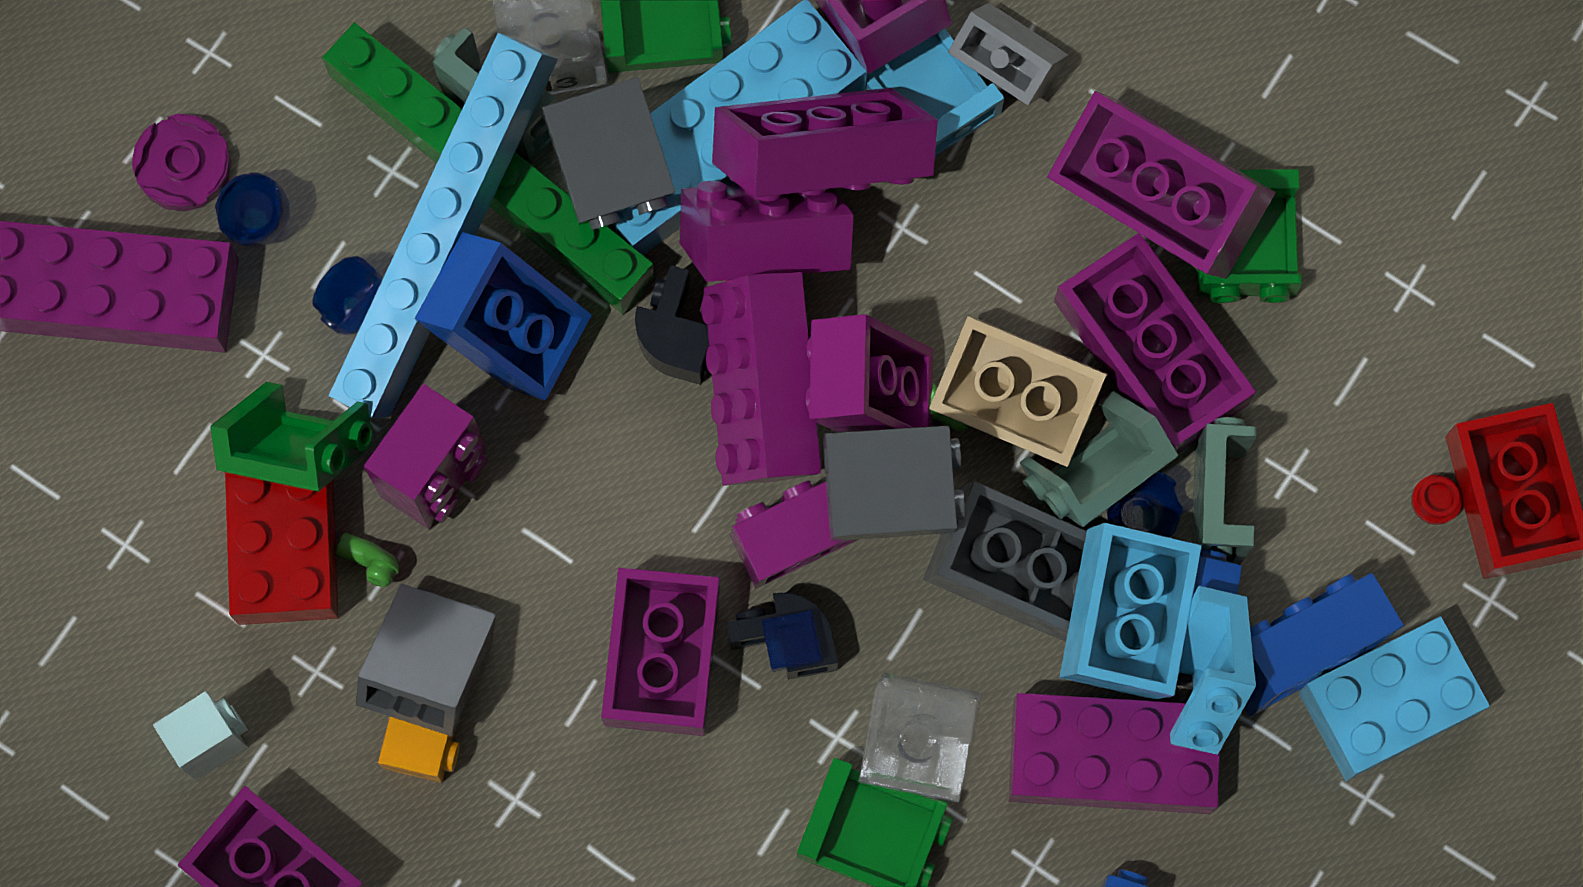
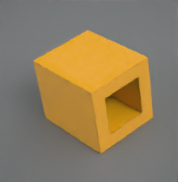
M389 717L378 764L384 770L442 783L445 771H454L460 743L453 741L454 733L452 736H448Z

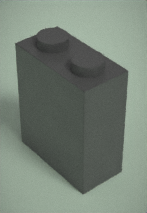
M638 77L542 107L541 111L578 225L589 222L591 230H595L620 222L617 212L637 207L639 215L668 206L665 197L673 195L675 189Z
M949 426L825 434L823 448L830 541L953 533L957 529V520L965 519L963 490H954L953 469L961 468L960 443L958 438L950 439Z
M401 583L358 675L356 705L452 736L492 645L496 614L485 611L475 604L460 603L439 596L431 590L414 588Z

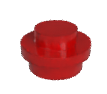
M1431 475L1423 478L1415 486L1411 496V503L1415 514L1422 521L1432 525H1442L1453 520L1459 513L1462 506V494L1457 484L1450 478L1442 475Z

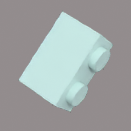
M206 691L153 724L179 768L196 781L248 748L241 737V734L248 731L235 708L229 705L224 697L216 701Z

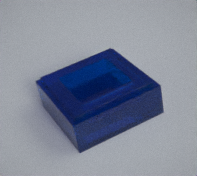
M811 610L762 620L771 672L822 662Z

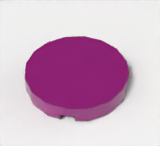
M175 114L167 116L168 119L162 120L157 124L154 122L144 130L134 147L132 167L139 187L150 201L168 210L185 212L204 207L220 195L229 180L232 161L227 142L213 124L199 116Z

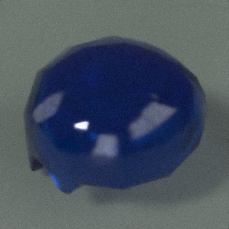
M257 172L235 176L221 188L215 205L220 231L233 242L242 246L253 247L271 243L284 232L290 218V202L284 189L275 180Z
M362 257L343 258L327 271L319 281L313 295L312 304L322 315L320 320L337 334L353 335L358 333L383 277Z
M1157 471L1106 509L1109 524L1170 538L1175 533L1180 515L1183 512V506L1180 504L1175 491V486L1177 485L1175 480L1165 473Z

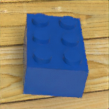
M462 232L414 319L507 389L546 401L592 314L501 242Z
M1373 573L1357 581L1352 574H1349L1328 586L1326 592L1312 600L1310 596L1285 609L1283 611L1284 615L1271 623L1266 619L1250 628L1256 687L1244 707L1249 717L1299 691L1308 682L1374 650L1404 626Z

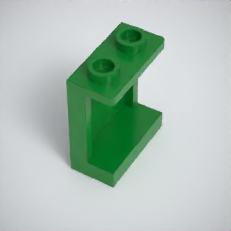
M600 0L608 73L715 64L723 60L722 46H732L729 17H719L718 1L720 0Z
M1237 169L1276 193L1227 279L1208 275L1197 268L1198 296H1210L1211 301L1215 303H1234L1240 300V296H1260V301L1264 303H1283L1289 301L1290 296H1296L1302 286V275L1298 274L1295 205V196L1299 190V169Z
M271 382L262 384L210 426L217 471L317 492L322 490L373 446L374 431L370 423L367 403L357 401L334 421L286 411L283 385Z
M833 758L797 850V858L870 887H927L935 865L926 862L933 843L943 846L953 817L944 814L948 802L941 799L935 801L852 769V764Z

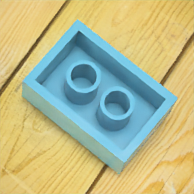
M1108 523L1087 529L1059 678L1155 700L1174 696L1202 545Z
M1441 616L1308 682L1298 692L1346 782L1470 720L1490 707Z

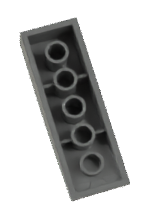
M974 481L959 488L963 490L965 519L957 520V529L953 533L940 535L923 580L1066 642L1087 531ZM1178 673L1177 685L1193 690L1192 675Z

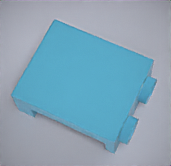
M946 29L931 36L873 72L866 74L867 90L893 88L938 119L935 157L1001 114L1004 102L1003 95L994 83L987 86L975 70L947 53L954 40Z
M1198 586L1192 597L1179 673L1192 675L1193 692L1170 732L1171 744L1218 755L1254 691L1256 682L1247 597Z

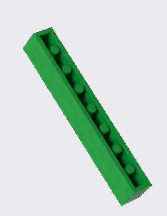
M353 22L322 57L329 76L437 163L462 109L358 24ZM514 152L489 207L624 315L655 280L653 263L607 226L591 230L589 222L578 225L569 195Z

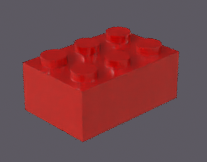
M1544 404L1455 424L1445 436L1457 484L1462 494V503L1483 580L1580 559L1583 556V509L1554 404Z
M225 472L229 615L238 625L339 619L333 480L317 492Z

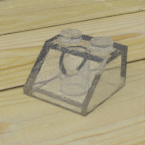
M883 673L876 684L859 782L959 803L974 742L982 692Z

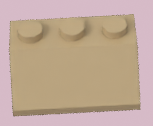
M967 316L929 409L1068 467L1108 373L973 316Z

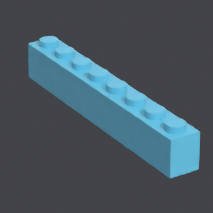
M501 33L497 34L329 393V397L349 407L357 401L367 403L370 418L391 417L430 334V331L414 318L461 233L464 232L476 236L558 61L557 58L515 37Z

